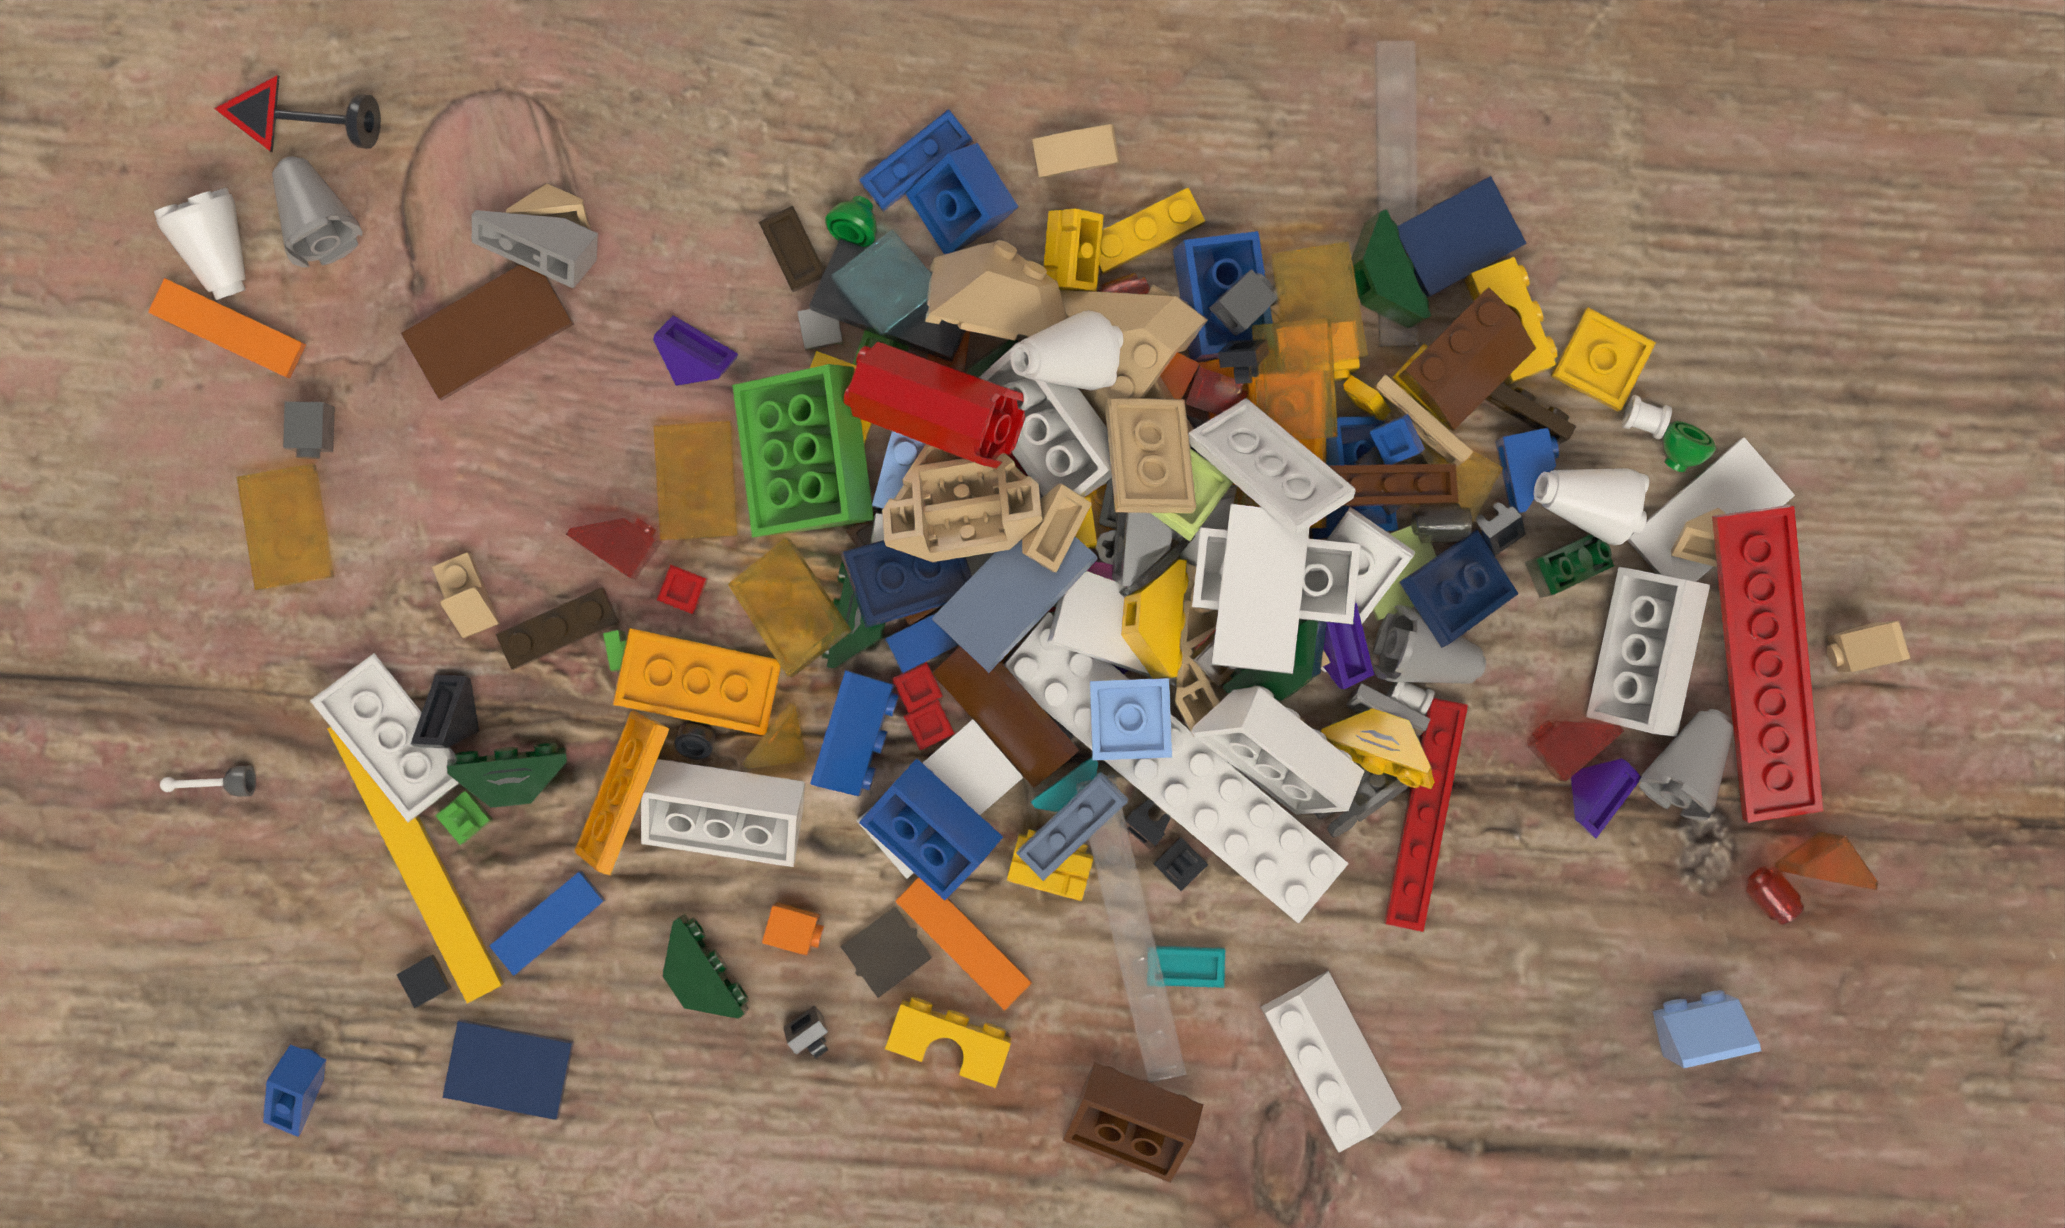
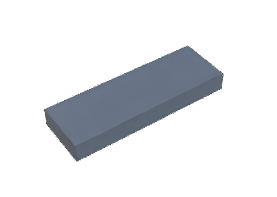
M1100 772L1017 850L1016 854L1044 881L1128 802V798Z

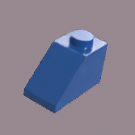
M1548 428L1505 436L1495 441L1509 508L1513 506L1519 514L1526 512L1533 502L1534 487L1539 475L1542 472L1550 473L1556 467L1555 459L1559 458L1558 443L1555 436H1550Z
M290 1044L267 1079L263 1123L299 1137L324 1081L325 1058L320 1057L313 1050L301 1049Z

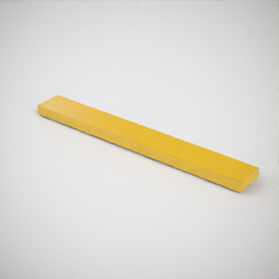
M331 727L327 728L466 1003L468 1004L504 985L419 815L408 823Z

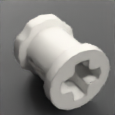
M1633 395L1626 407L1622 428L1630 429L1631 427H1636L1652 433L1653 438L1659 440L1663 437L1669 425L1672 408L1667 405L1662 408L1642 402L1640 396Z
M1393 682L1386 696L1425 716L1435 691L1429 688L1425 691L1408 682Z

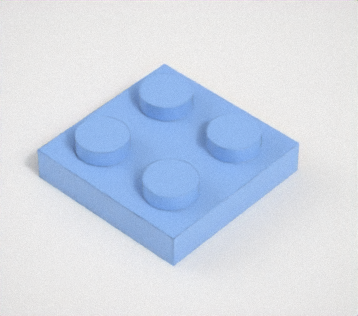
M1169 678L1090 681L1092 760L1172 758Z

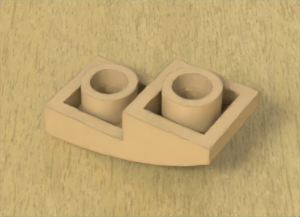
M1113 124L1032 139L1040 178L1120 163Z

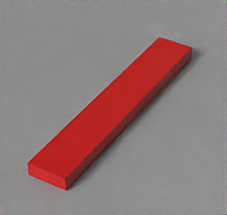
M1433 698L1425 714L1426 717L1430 718L1426 730L1421 734L1420 745L1431 766L1434 784L1432 789L1421 785L1418 788L1410 787L1384 924L1424 932L1468 709L1467 704Z

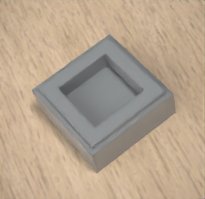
M811 309L797 311L806 351L843 344L839 320L814 312Z

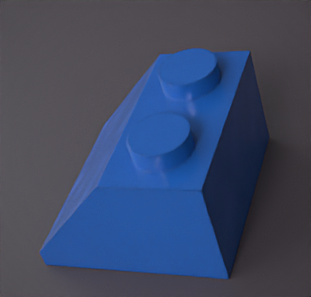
M978 143L949 152L906 193V196L944 255L963 249L996 228L1018 208L1017 203Z

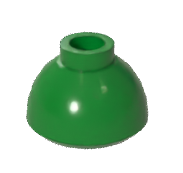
M854 196L851 201L837 204L825 217V225L828 231L838 241L842 239L861 247H869L873 244L877 233L876 218L872 212L873 204L862 196Z
M1670 422L1663 435V447L1667 454L1664 462L1667 466L1678 472H1685L1688 467L1705 462L1716 451L1715 442L1707 433L1685 422Z

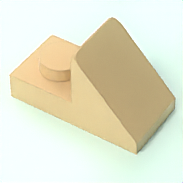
M464 553L432 567L445 598L440 601L441 606L462 638H467L500 624L471 553Z

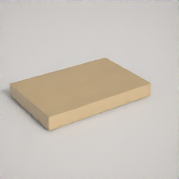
M1108 398L1105 403L1115 512L1193 513L1196 509L1185 400Z

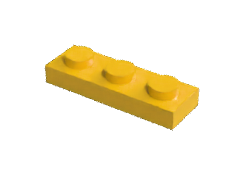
M1189 187L1102 230L1099 269L1102 275L1205 224V219Z

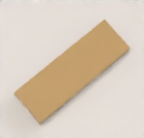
M1386 374L1375 384L1373 389L1379 392L1391 409V413L1396 418L1408 414L1419 438L1447 463L1456 464V467H1458L1473 453L1469 447Z

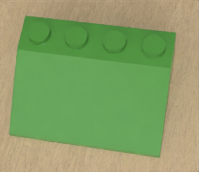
M827 364L732 385L752 537L830 528L874 520L861 419L852 416L851 407L844 404V393L851 384L855 372L854 367Z

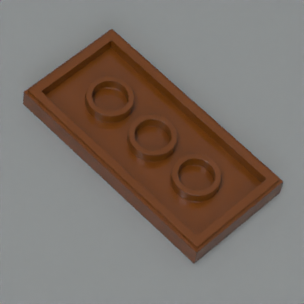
M518 265L403 331L401 335L438 399L442 401L571 327L574 323L547 276L523 265Z
M959 646L932 673L1033 788L1038 786L1079 751L1075 744L1001 661L988 673Z

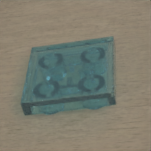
M891 229L831 276L835 284L875 330L882 335L928 300L929 280L932 274Z

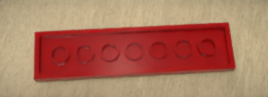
M1784 505L1712 516L1742 819L1750 823L1823 812L1795 507Z

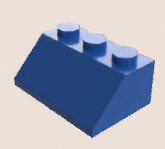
M1258 231L1183 240L1173 249L1180 298L1188 302V305L1208 319L1188 346L1190 359L1196 362L1219 359L1218 352L1228 342L1236 340L1267 339L1269 348L1276 346L1270 307L1245 331L1237 336H1234L1209 309L1241 276L1251 269L1256 274L1259 273L1265 276Z
M1334 417L1326 419V465H1385L1370 434L1371 430L1385 424V420L1382 421L1380 419L1379 421L1375 417ZM1395 505L1339 507L1326 516V528H1312L1313 539H1327L1350 507L1386 532L1397 531Z
M851 671L844 672L810 782L811 785L854 796H860L863 789L870 790L876 768L870 767L874 752L881 754L888 731L881 730L886 715L893 716L899 694L893 693L895 685Z
M918 759L903 772L859 822L944 901L984 861L1003 838L999 832Z

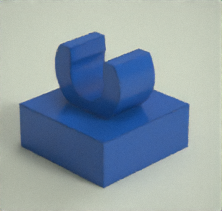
M1408 414L1370 431L1385 465H1392L1419 454L1425 449Z

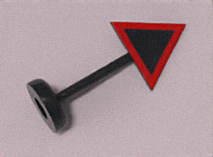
M278 75L214 108L270 152H273L276 119L345 125L350 142L357 148L371 149L376 144L381 128L379 105L372 95L359 94L354 96L348 104L346 115L277 110L280 79Z

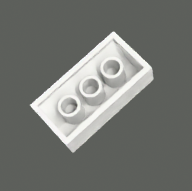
M1012 347L979 377L1023 393L1024 402L1017 400L1019 409L1025 410V421L1012 453L1028 476L1038 483L1043 497L1057 484H1063L1084 498L1112 478L1107 427L1078 388L1033 380L1016 374L1010 359Z
M1202 527L1200 529L1192 607L1212 610H1218L1228 530ZM1308 539L1299 619L1353 624L1361 544Z
M1624 567L1618 568L1586 717L1652 734L1677 737L1709 593V584Z
M1261 686L1233 690L1193 727L1192 735L1295 814L1349 811L1364 774V770L1352 761L1351 755L1334 747L1326 740V736L1322 732L1309 727L1300 719V715L1296 711L1284 707L1273 698L1274 695L1271 691Z
M657 759L641 798V844L794 867L803 813L805 782Z
M1329 971L1260 1007L1338 1152L1373 1135L1402 1109Z

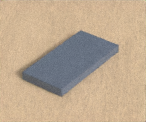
M1074 537L1058 571L1055 573L1023 554L1021 539L1010 550L995 552L934 615L932 620L990 673L1098 558L1079 539Z

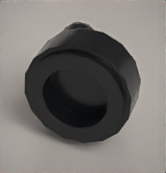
M685 721L680 725L674 741L675 748L687 758L704 759L710 756L713 750L716 732L709 724Z

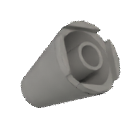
M291 156L279 161L272 172L284 248L289 260L294 265L310 267L307 261L319 260L323 266L344 258L358 246L356 240L358 234L362 236L363 232L358 221L306 159Z
M1397 605L1395 606L1398 610L1395 615L1388 613L1383 619L1373 650V654L1380 655V666L1373 664L1374 672L1379 679L1388 682L1470 684L1484 673L1486 658L1483 656V651L1479 646L1460 636L1449 645L1441 648L1419 612L1413 608Z
M1715 709L1699 711L1645 770L1639 781L1641 782L1639 785L1640 789L1650 799L1666 809H1669L1671 804L1683 808L1681 816L1699 821L1708 820L1715 809L1734 731L1733 726L1729 723V717Z

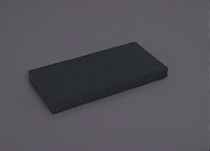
M842 239L839 240L809 304L810 309L814 312L950 362L953 361L966 330L960 329L958 324H952L942 319L940 324L925 322L929 309L927 305L929 280L933 272Z

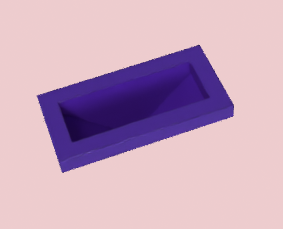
M674 315L653 337V341L676 386L719 379L738 356V353Z
M1355 603L1353 624L1326 622L1323 650L1330 663L1323 666V668L1340 689H1346L1374 675L1357 603Z
M1622 758L1571 771L1575 820L1591 836L1597 838L1641 779L1640 774Z

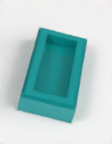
M1147 945V985L1224 988L1225 948Z

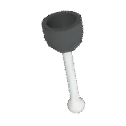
M250 765L230 768L224 778L174 780L171 777H165L160 782V788L164 792H171L175 788L223 786L230 795L247 797L252 796L255 792L256 775L253 767Z

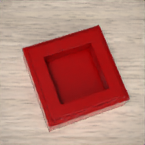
M670 565L657 601L694 615L708 579Z
M927 662L892 678L908 713L943 697Z
M939 699L904 715V719L919 750H923L955 734Z

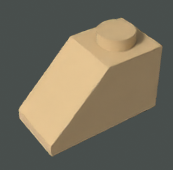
M1899 621L1869 623L1827 636L1830 644L1827 646V655L1832 666L1837 667L1838 673L1855 672L1910 659Z

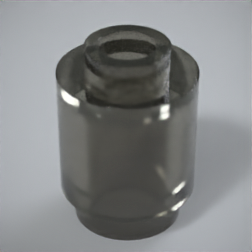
M1458 503L1422 504L1419 506L1418 511L1412 514L1411 528L1413 534L1418 535L1421 543L1459 542L1462 538L1470 536L1472 516L1468 507H1461Z

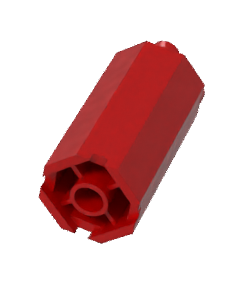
M877 342L872 348L864 346L860 349L856 358L857 366L851 384L844 393V404L851 407L852 416L977 464L996 469L1002 464V461L996 459L1002 453L1010 455L1015 449L1025 421V410L1019 409L1017 400L1024 402L1023 393L884 343Z

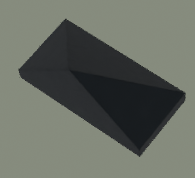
M435 675L410 743L414 747L446 749L479 732L472 684L469 677Z

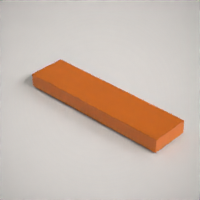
M164 278L148 313L289 379L306 347V344L166 278Z
M919 877L895 900L1004 1011L1032 984V981L949 898L944 901Z

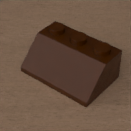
M1488 287L1398 377L1454 431L1536 347L1517 314Z
M1094 1062L1082 1087L1063 1141L1171 1183L1194 1143L1204 1104L1193 1101L1187 1096L1175 1094L1157 1087L1149 1081L1139 1080L1119 1072L1113 1067Z

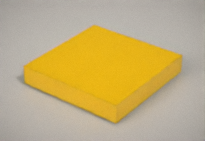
M1588 307L1581 316L1550 377L1619 412L1629 397L1656 342Z

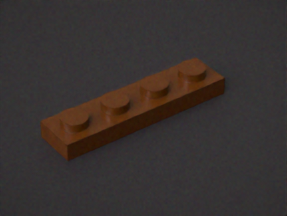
M1456 464L1329 466L1355 488L1354 498L1341 507L1437 505L1459 502Z

